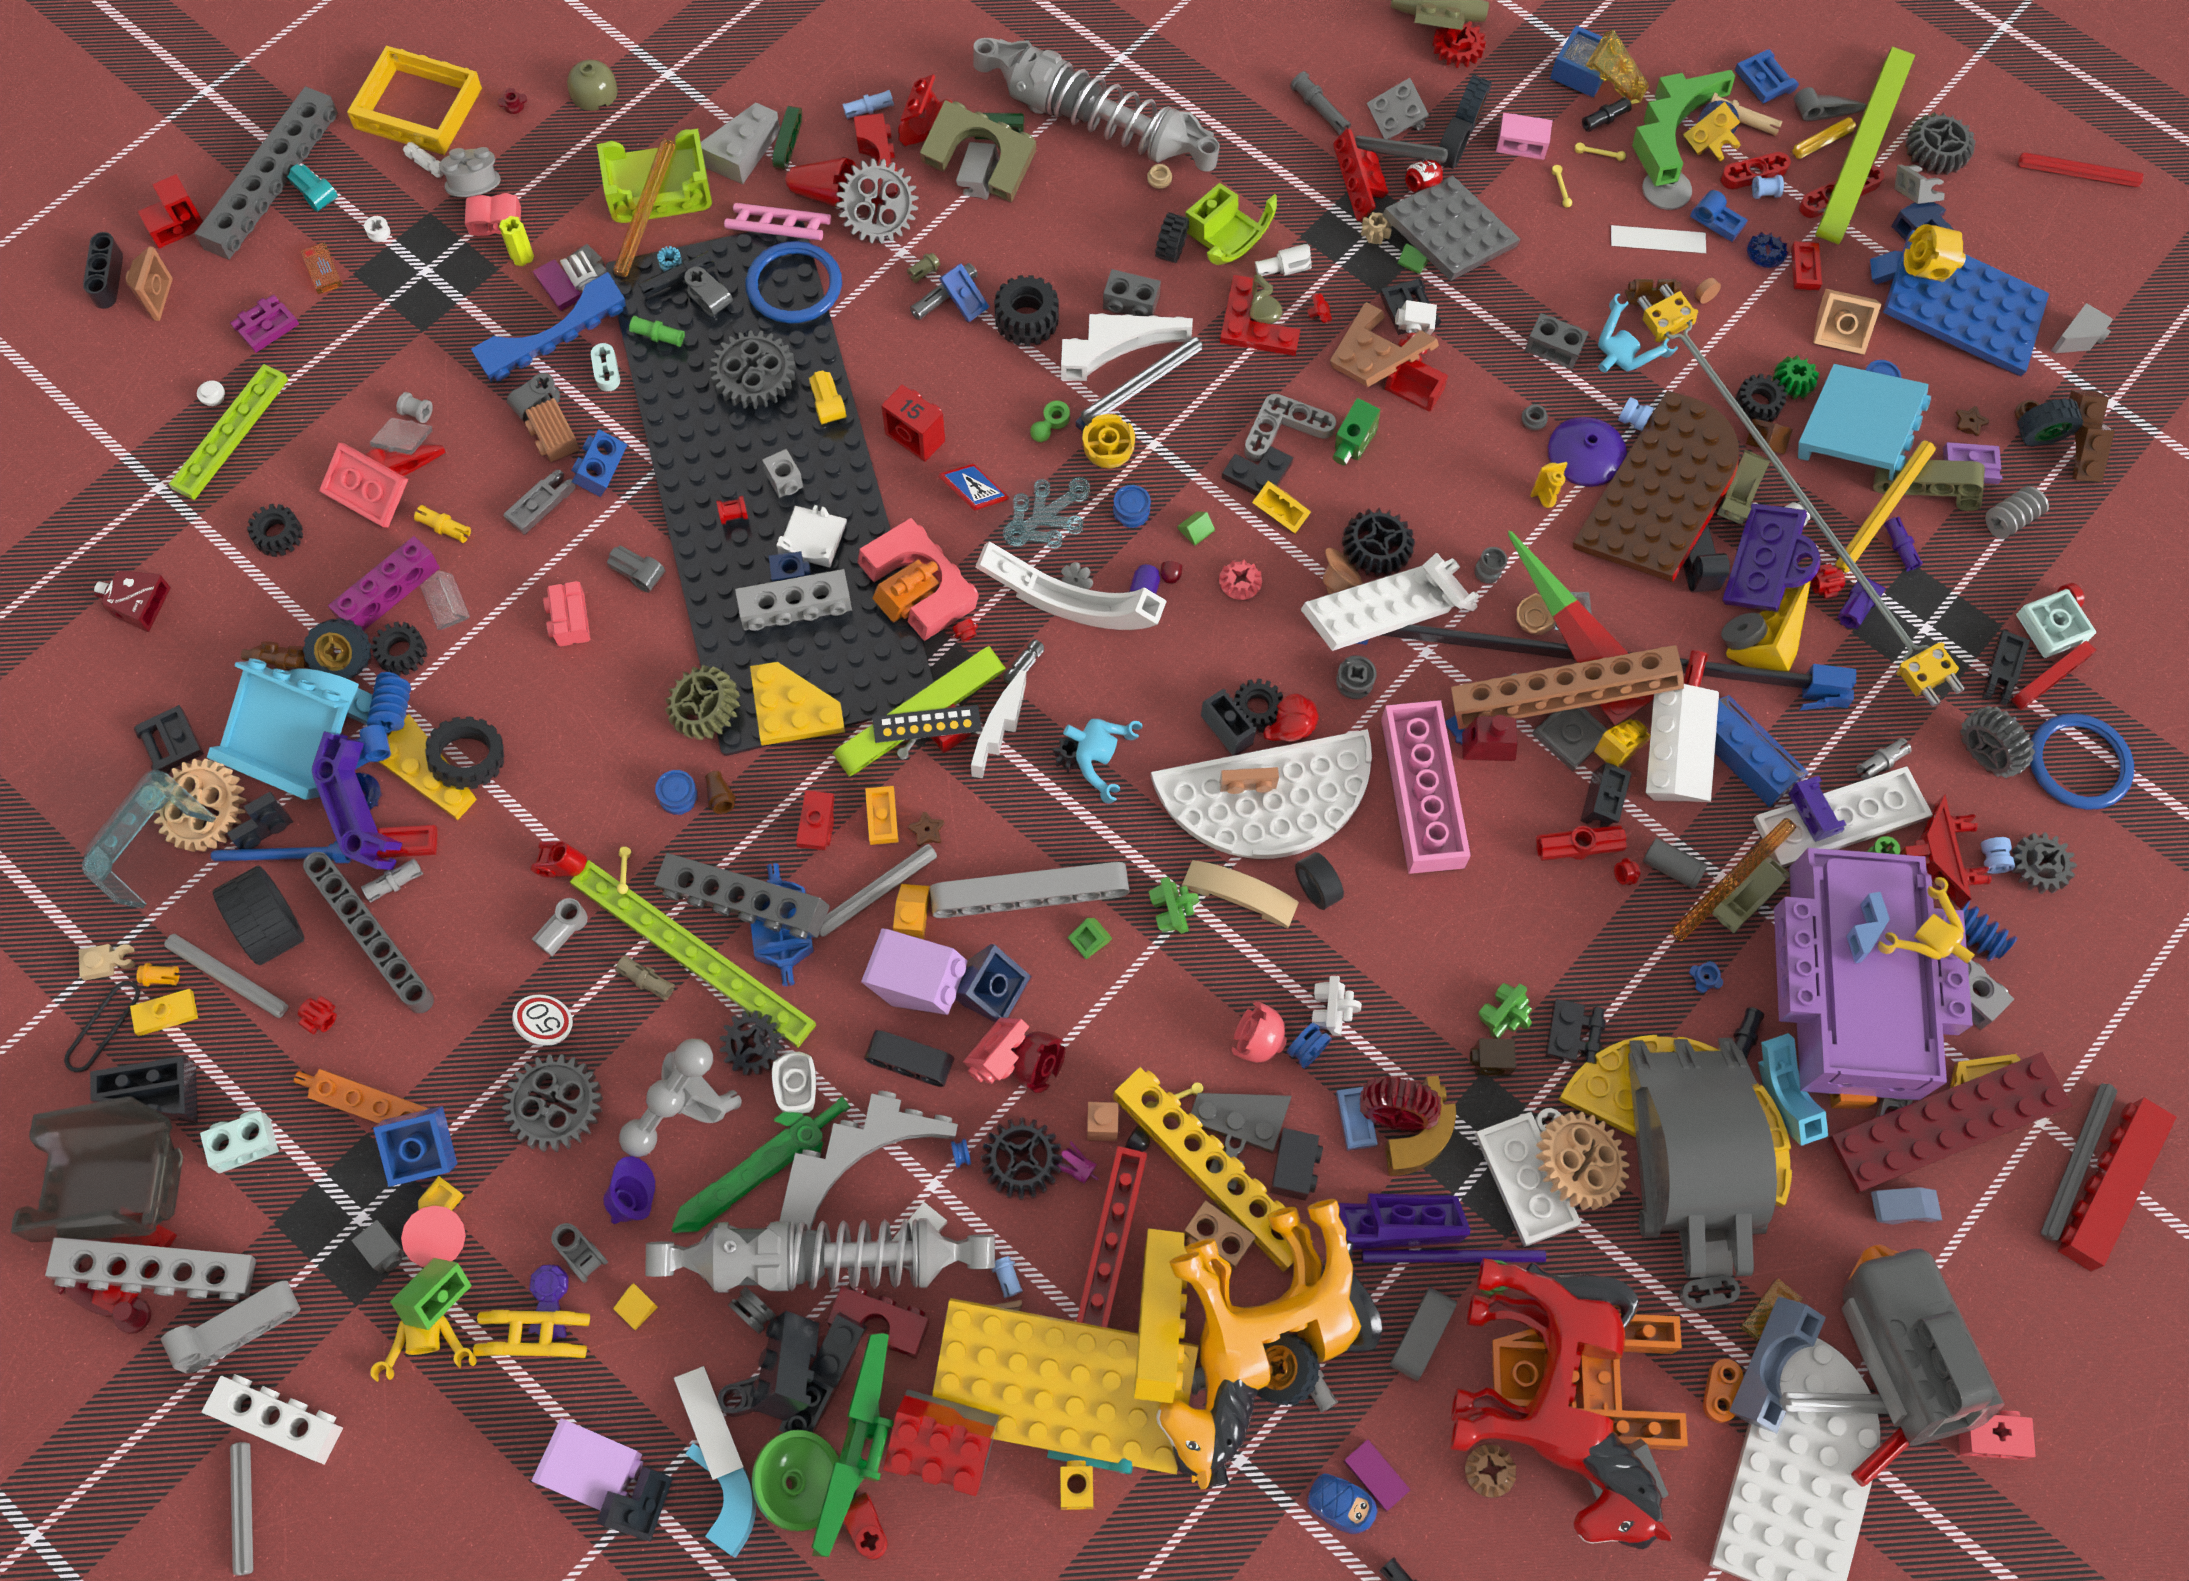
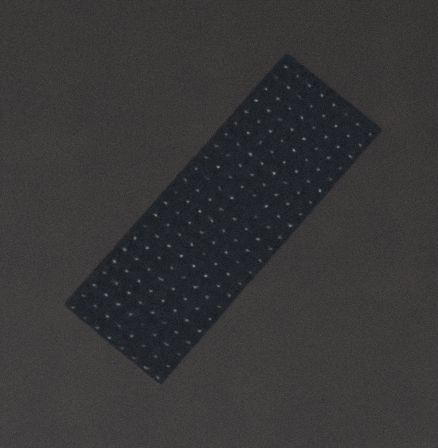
M796 221L794 227L805 228V225L802 221ZM746 232L676 247V250L678 249L682 260H690L705 253V251H709L715 266L705 271L717 282L724 285L733 299L730 304L713 317L709 316L700 305L690 298L687 290L688 285L685 280L648 296V298L644 297L638 283L664 272L660 268L657 258L659 251L611 261L606 264L607 272L625 298L626 306L617 315L700 665L701 667L703 665L709 668L716 667L722 672L727 673L730 679L736 683V690L740 695L736 699L740 707L733 709L737 717H730L728 720L731 727L724 725L722 727L723 734L717 733L720 749L724 756L774 745H761L750 666L779 662L841 703L844 727L872 721V716L887 715L934 683L922 639L908 623V618L904 619L901 617L893 622L872 599L878 584L901 571L902 568L899 567L873 582L857 563L860 548L891 529L829 310L816 319L803 323L789 324L777 322L756 310L746 293V275L752 262L759 254L776 244L793 241L810 243L809 239L757 232ZM803 254L780 256L770 261L760 272L758 279L760 294L769 305L777 309L786 311L803 310L817 304L825 296L815 260L811 256ZM666 258V259H665L666 262H667V261L673 262V260H674V258H673V259H669V258ZM637 316L652 322L661 321L665 326L683 330L685 336L681 347L660 340L654 342L650 337L630 332L629 326L632 317ZM750 330H752L754 336H758L759 332L763 331L765 338L771 333L774 336V341L781 338L783 346L788 345L790 353H793L796 371H794L795 380L791 381L792 388H784L786 396L777 394V402L775 403L769 399L767 400V407L762 402H758L757 409H754L752 403L743 408L741 401L735 406L731 398L725 401L723 393L718 394L716 386H713L710 368L712 367L711 359L716 358L715 350L722 351L721 343L729 345L730 336L735 340L739 339V332L744 337H748ZM822 370L831 373L837 394L842 397L847 415L846 418L821 424L815 407V398L809 383V378L815 372ZM787 449L801 473L803 487L792 495H785L779 498L765 474L762 460ZM743 496L748 519L738 518L728 520L726 524H721L716 501L726 502ZM814 505H817L820 512L822 507H825L829 515L847 519V524L830 568L810 562L809 565L811 575L844 569L852 611H847L842 615L830 614L820 616L815 620L803 619L793 621L788 625L781 626L776 624L766 626L756 631L744 630L735 589L772 582L769 555L778 554L777 542L780 536H784L795 506L813 510ZM788 570L786 573L790 574L796 570ZM820 595L816 599H824L827 596ZM793 600L789 604H797L800 601ZM766 605L762 609H770L772 605ZM706 686L707 690H718L717 686Z

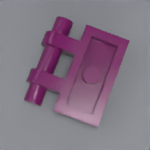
M274 294L267 299L262 298L258 300L256 306L247 312L243 310L238 313L237 318L230 322L233 329L239 332L240 336L255 353L299 325L294 315L282 302H279Z

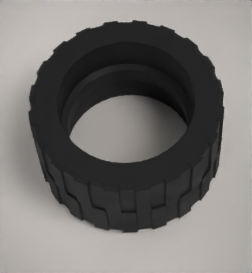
M255 866L213 890L214 900L223 919L242 949L255 964L261 966L304 942V934L290 906L271 877L261 866Z

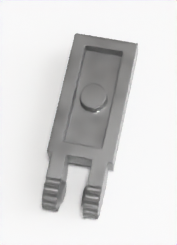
M557 469L547 478L539 481L509 508L503 516L507 522L525 535L564 498H567L574 491L576 484L571 482L572 479H569L554 490L564 479V473Z

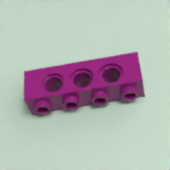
M413 536L331 602L328 607L336 619L344 618V620H351L354 624L360 625L364 631L439 570L440 567L432 552Z

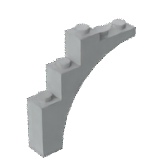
M878 1091V1095L871 1094L864 1129L858 1128L859 1124L856 1122L841 1120L840 1124L833 1123L825 1159L820 1158L821 1153L811 1150H803L802 1154L795 1153L780 1221H789V1223L792 1221L795 1227H798L799 1223L803 1221L807 1225L808 1230H811L817 1210L830 1188L846 1170L861 1158L883 1146L906 1139L934 1137L954 1140L958 1124L952 1123V1118L942 1115H935L934 1119L922 1117L923 1112L914 1109H905V1113L899 1112L901 1100L895 1099L896 1094Z

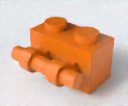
M918 559L878 584L872 599L893 622L901 617L904 619L908 618L911 607L936 592L940 583L932 574L938 570L937 564L934 561L922 564Z

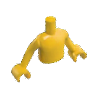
M1938 877L1935 879V884L1940 886L1942 890H1936L1929 886L1927 893L1931 898L1939 899L1951 924L1933 914L1914 935V938L1921 943L1901 940L1894 933L1888 932L1885 934V938L1892 945L1888 946L1879 941L1877 946L1880 952L1890 954L1896 948L1921 953L1935 960H1940L1953 953L1966 964L1971 961L1975 954L1960 944L1963 939L1964 929L1946 894L1948 883L1944 878Z
M444 1315L429 1330L405 1325L401 1320L394 1343L385 1362L375 1363L370 1373L372 1378L378 1382L379 1373L386 1369V1376L391 1380L394 1377L392 1367L404 1346L405 1340L406 1354L418 1355L438 1351L440 1349V1328L444 1338L455 1353L454 1362L459 1368H461V1360L465 1356H469L471 1366L476 1364L477 1359L470 1349L463 1348Z

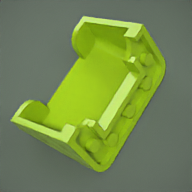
M698 129L682 130L675 136V145L627 153L623 145L615 141L597 144L604 193L614 221L629 223L699 212L710 208L712 205Z

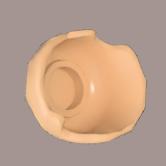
M1537 593L1522 600L1517 607V622L1529 634L1542 635L1551 631L1556 624L1541 595Z

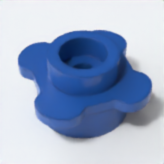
M1709 961L1700 967L1694 965L1690 968L1689 973L1695 979V988L1698 992L1705 993L1707 989H1719L1722 987L1723 979L1720 978V970L1714 962ZM1704 975H1708L1709 979H1705Z

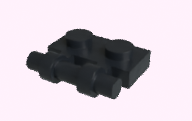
M1555 999L1545 1057L1575 1063L1578 1053L1586 1054L1585 1063L1596 1064L1597 1059L1595 1055L1602 1051L1600 1038L1601 1031L1605 1030L1606 1020L1603 1019L1605 1009L1594 1007L1592 1017L1583 1016L1585 1005ZM1581 1028L1590 1030L1588 1042L1580 1041Z

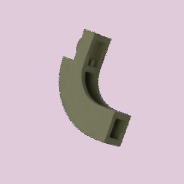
M1744 450L1738 462L1736 475L1720 503L1717 515L1739 524L1743 523L1751 511L1753 498L1770 463L1768 458Z
M1768 856L1736 890L1713 910L1712 914L1724 926L1735 933L1790 877V873L1771 856Z

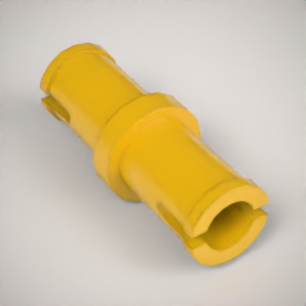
M424 505L418 507V510L422 512L421 514L415 512V521L433 528L440 535L446 534L459 540L461 543H465L468 540L464 537V534L470 536V527L452 520L445 513L439 514L426 508Z

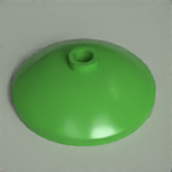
M793 1430L774 1437L762 1448L753 1467L752 1488L759 1509L770 1522L789 1531H806L817 1527L834 1462L839 1463L838 1455L832 1446L817 1434L803 1430ZM787 1478L792 1481L791 1489L786 1486Z

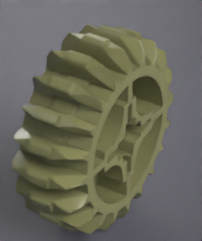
M703 665L701 669L692 667L691 674L683 672V679L681 681L674 679L676 687L668 688L672 696L665 699L669 705L665 711L670 716L668 720L675 727L676 731L680 734L683 733L687 738L693 739L695 737L697 740L702 741L705 736L713 739L714 732L723 734L722 727L724 725L731 727L728 720L730 717H737L733 709L740 707L739 702L736 700L740 695L736 690V683L730 679L727 673L722 672L716 667L709 668ZM714 685L718 687V690H707L706 686ZM691 714L697 715L699 720H688L687 716Z

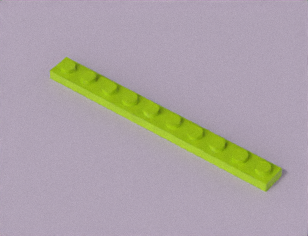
M590 860L587 861L584 870L570 881L574 888L745 1011L750 1012L751 1015L754 1010L760 1011L762 1017L765 1014L771 1015L772 1020L770 1024L774 1022L780 1023L781 1026L776 1032L785 1034L784 1039L795 1047L799 1048L815 1028V1021L628 888L627 893H618L617 886L620 882Z

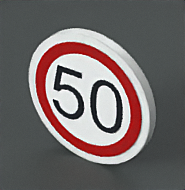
M531 995L523 998L517 1003L512 1014V1021L516 1031L527 1041L538 1045L560 1043L569 1035L573 1024L568 1008L559 1000L546 995Z

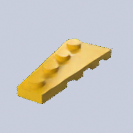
M408 714L404 719V727L399 731L391 732L387 736L391 751L390 757L378 763L458 821L477 799L468 787H464V790H458L455 786L449 788L444 786L441 780H435L433 772L428 770L425 749L428 737L411 715ZM441 754V758H442L445 762H447L446 759H445V758L442 756V754Z

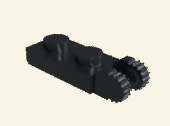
M2005 630L2000 633L1986 678L1988 681L1983 690V698L1990 699L1995 692L1996 684L1999 683L2004 685L1999 697V704L2007 705L2013 689L2018 683L2029 646V639Z

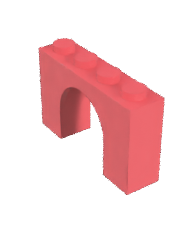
M910 518L860 548L857 563L873 582L899 567L912 564L918 559L922 564H928L931 561L937 564L938 570L932 575L940 583L938 590L911 607L908 617V623L926 641L976 608L979 595L974 585L968 583L961 576L958 567L950 563L944 556L940 546L934 544L928 538L925 529L921 525H917Z

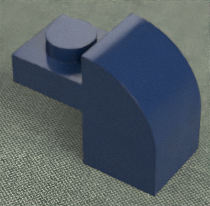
M1914 202L1899 211L1891 226L1905 241L1912 230H1916L1923 224L1954 230L1942 218L1946 209L1934 202L1920 204Z

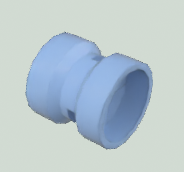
M1630 397L1618 421L1624 424L1630 422L1634 425L1635 429L1642 432L1654 408L1649 405H1639L1638 400Z
M1995 837L1981 842L1982 854L1986 856L1984 866L1990 869L1987 873H2005L2015 868L2014 858L2009 853L2012 849L2009 838Z

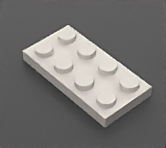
M1532 1112L1475 1133L1478 1144L1524 1247L1574 1229L1582 1224L1575 1208L1570 1207V1198L1560 1201L1561 1192L1557 1190L1551 1193L1550 1190L1553 1183L1551 1181H1543L1547 1176V1172L1538 1170V1167L1543 1165L1544 1162L1536 1158V1155L1542 1152L1536 1144L1543 1139L1540 1137L1541 1132Z

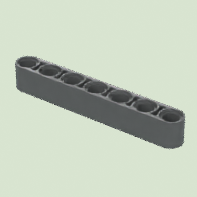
M313 852L309 854L303 863L305 872L400 999L412 1012L424 1013L428 1011L434 1003L432 992L349 882L325 853ZM326 865L323 871L316 873L320 866ZM342 886L337 893L331 894L335 887ZM358 907L353 914L347 915L351 908ZM374 928L370 935L363 936L367 929ZM390 949L385 957L379 958L383 950ZM406 970L402 978L395 980L398 972ZM422 992L420 999L411 1001L415 993Z

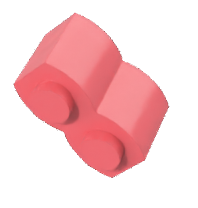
M502 193L489 197L480 194L466 198L465 226L470 235L488 236L494 233L502 234L499 225L501 220L507 219L509 216L519 217L521 222V205L516 195Z

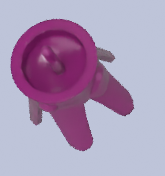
M1070 1141L1075 1151L1067 1148L1062 1151V1156L1074 1167L1063 1163L1056 1165L1061 1168V1171L1072 1175V1177L1083 1184L1087 1182L1090 1176L1099 1180L1097 1176L1092 1174L1097 1164L1088 1160Z

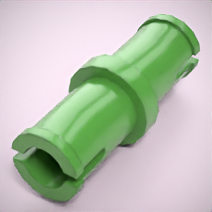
M637 316L632 317L629 326L630 332L650 337L654 342L660 340L681 347L685 336L683 330L665 326L661 321L652 322Z

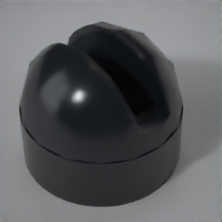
M1136 1126L1124 1147L1143 1152L1149 1147V1136L1144 1130Z

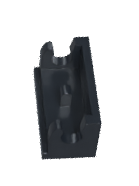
M1607 762L1592 773L1580 821L1588 824L1593 820L1601 821L1600 828L1618 823L1632 772Z

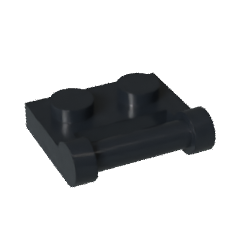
M1422 279L1381 289L1380 296L1398 335L1407 333L1406 330L1399 329V325L1395 324L1397 310L1402 308L1406 300L1413 301L1410 293L1416 296L1418 302L1430 304L1424 291L1425 285ZM1437 313L1435 328L1441 324V319Z
M180 705L134 727L137 738L142 740L153 764L151 769L156 777L165 776L171 772V769L182 765V762H188L204 754ZM156 730H159L170 754L168 757L163 758L152 735Z

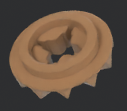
M1485 1444L1470 1453L1465 1465V1474L1468 1483L1478 1494L1494 1498L1510 1491L1516 1480V1464L1510 1457L1509 1452H1506L1498 1445ZM1488 1458L1493 1466L1503 1467V1470L1495 1474L1496 1480H1492L1490 1475L1479 1474L1480 1471L1488 1467Z

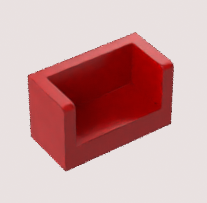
M1417 359L1413 362L1405 361L1396 367L1397 371L1388 375L1384 390L1431 412L1445 389L1449 375Z

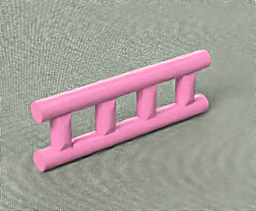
M735 203L733 211L739 214L736 219L726 218L724 226L726 229L822 240L823 231L817 229L820 224L829 225L831 223V215ZM749 215L762 216L759 222L747 221ZM773 218L786 219L783 225L770 224ZM796 221L809 222L807 228L794 227Z

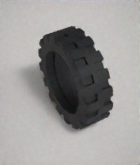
M466 716V719L455 717L450 722L444 721L440 723L438 729L434 728L431 731V737L427 738L425 749L428 770L433 772L435 780H441L444 786L449 788L455 786L458 790H464V787L476 789L480 784L486 785L490 783V779L492 777L496 778L500 773L499 768H502L504 765V747L500 733L497 734V729L492 724L489 726L487 721L479 719V721L474 720V717ZM459 739L481 741L489 749L486 759L471 767L449 765L441 758V753L444 747Z

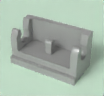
M969 143L956 179L958 186L971 188L964 189V195L979 197L983 200L988 199L990 194L988 182L1000 159L995 144Z
M1897 165L1896 191L1917 204L1944 200L1945 193L1931 189L1935 184H1943V180L1939 178H1925L1917 173L1922 171V168L1917 165Z

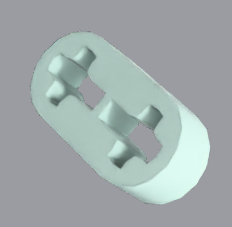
M597 344L591 350L596 383L603 391H613L620 384L615 352L609 344ZM602 354H606V361H607V362L602 363V361H601V355H602ZM604 372H609L610 380L605 381Z

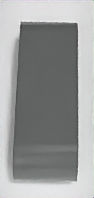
M1429 1287L1389 1366L1418 1382L1455 1310L1457 1301Z

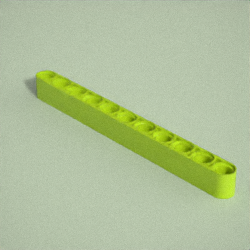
M1893 46L1891 47L1816 231V237L1838 245L1840 244L1915 54Z

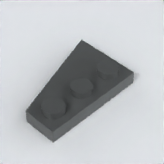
M1198 1093L1191 1113L1202 1123V1129L1224 1137L1230 1134L1232 1135L1231 1139L1241 1142L1244 1139L1246 1140L1245 1144L1273 1153L1292 1096Z

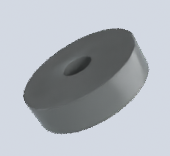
M1747 613L1729 621L1722 629L1721 636L1728 648L1741 650L1760 642L1765 637L1768 627L1760 614Z

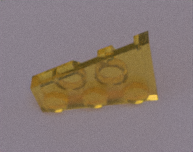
M1614 29L1605 32L1586 66L1591 70L1596 69L1600 72L1599 77L1604 81L1609 80L1612 82L1615 90L1623 97L1628 98L1631 104L1639 103L1650 85Z

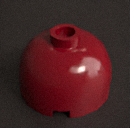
M1038 1031L1027 1034L1018 1047L1011 1049L1019 1057L1013 1064L1015 1068L1012 1072L1017 1082L1034 1093H1041L1047 1090L1050 1086L1046 1083L1052 1073L1057 1077L1063 1065L1066 1048L1061 1045V1042L1064 1041L1046 1032Z

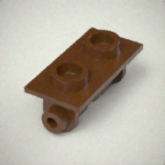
M1634 279L1629 281L1625 294L1629 304L1640 306L1637 301L1642 296H1645L1650 304H1656L1666 299L1660 291L1662 285L1667 284L1675 294L1681 291V282H1677L1676 279H1658L1656 288H1653V279Z

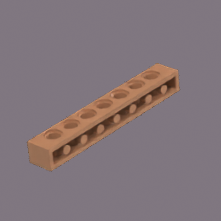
M1674 645L1529 673H1520L1513 676L1493 678L1486 681L1453 686L1451 689L1458 728L1464 729L1479 716L1495 717L1496 715H1504L1516 719L1684 689V680L1677 646Z

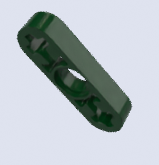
M788 106L773 151L772 164L774 168L787 169L802 123V108Z

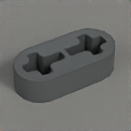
M1730 1276L1697 1279L1686 1283L1680 1289L1679 1299L1681 1304L1689 1310L1729 1305L1739 1298L1740 1287L1738 1282ZM1723 1283L1725 1288H1730L1731 1293L1726 1298L1723 1293L1714 1294L1713 1290L1721 1287ZM1694 1288L1695 1292H1705L1706 1296L1698 1299L1696 1303L1694 1298L1688 1297V1293Z

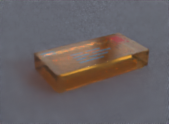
M325 242L300 250L318 294L343 286Z

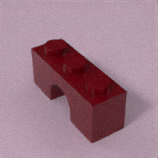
M851 1286L849 1289L840 1288L827 1320L829 1327H831L839 1312L863 1325L872 1319H882L890 1325L887 1349L917 1359L930 1325L929 1319L924 1317V1311L908 1306L907 1310L896 1307L897 1302L885 1296H879L878 1300L866 1296L868 1291L860 1287L855 1289Z

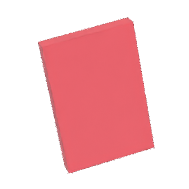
M338 443L319 491L381 527L388 528L408 479L345 443Z

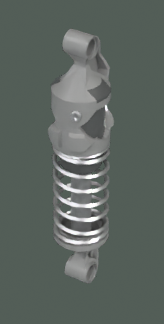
M915 1218L912 1222V1235L910 1223L904 1219L900 1228L899 1241H892L890 1225L884 1219L880 1225L878 1241H871L869 1224L863 1220L859 1226L857 1242H851L849 1226L843 1220L838 1228L836 1242H831L829 1228L824 1221L819 1224L817 1230H808L807 1225L803 1221L799 1223L798 1227H795L792 1221L790 1223L789 1221L770 1222L765 1228H736L730 1226L729 1222L715 1223L700 1242L688 1247L675 1245L674 1242L659 1241L646 1243L645 1275L652 1277L674 1275V1270L686 1267L699 1273L715 1293H728L729 1289L735 1286L760 1285L769 1291H788L789 1289L792 1291L796 1284H803L805 1281H808L809 1288L813 1290L817 1286V1281L825 1275V1268H827L829 1285L834 1290L838 1285L840 1268L848 1267L850 1286L855 1289L859 1283L861 1267H868L870 1283L875 1289L880 1282L882 1267L889 1266L891 1284L896 1288L901 1281L902 1267L909 1266L913 1286L916 1288L919 1285V1288H927L945 1266L955 1261L967 1263V1268L970 1269L995 1268V1235H969L966 1239L955 1241L942 1236L927 1218H919V1220Z

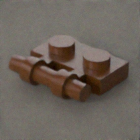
M264 641L259 646L250 650L243 649L241 652L242 660L258 659L266 664L275 665L278 669H304L309 666L304 659L303 646H288V648L279 647L277 642Z

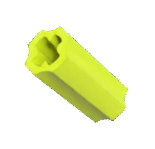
M509 216L507 219L501 220L499 228L514 264L524 266L527 263H531L534 254L524 225L520 222L519 217Z

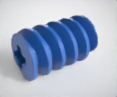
M381 672L375 679L376 683L366 723L367 726L382 725L385 727L386 733L399 731L405 724L404 719L408 708L407 702L410 698L411 685L407 680L400 678L394 673Z
M1968 901L1960 909L1964 911L1965 935L1969 936L1967 945L1970 947L1978 943V954L1986 950L1989 951L1986 958L1988 962L1995 958L2000 959L2013 946L2017 937L2013 936L2006 940L2008 930L2004 928L1996 932L1999 923L1994 921L1987 925L1989 915L1985 913L1977 917L1980 908L1975 906L1968 910L1970 903Z

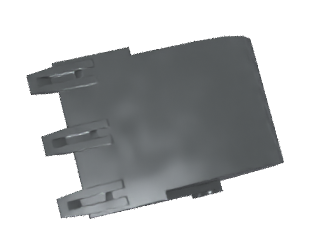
M1718 1038L1719 1051H1694L1688 1039H1674L1675 1052L1650 1053L1643 1040L1629 1041L1630 1053L1628 1054L1643 1206V1210L1639 1211V1230L1643 1238L1659 1237L1660 1232L1679 1231L1685 1273L1688 1278L1706 1276L1705 1230H1725L1728 1251L1732 1252L1735 1276H1752L1754 1270L1752 1235L1767 1233L1768 1223L1772 1220L1776 1205L1777 1172L1772 1133L1766 1115L1752 1087L1757 1082L1742 1050H1739L1732 1038Z

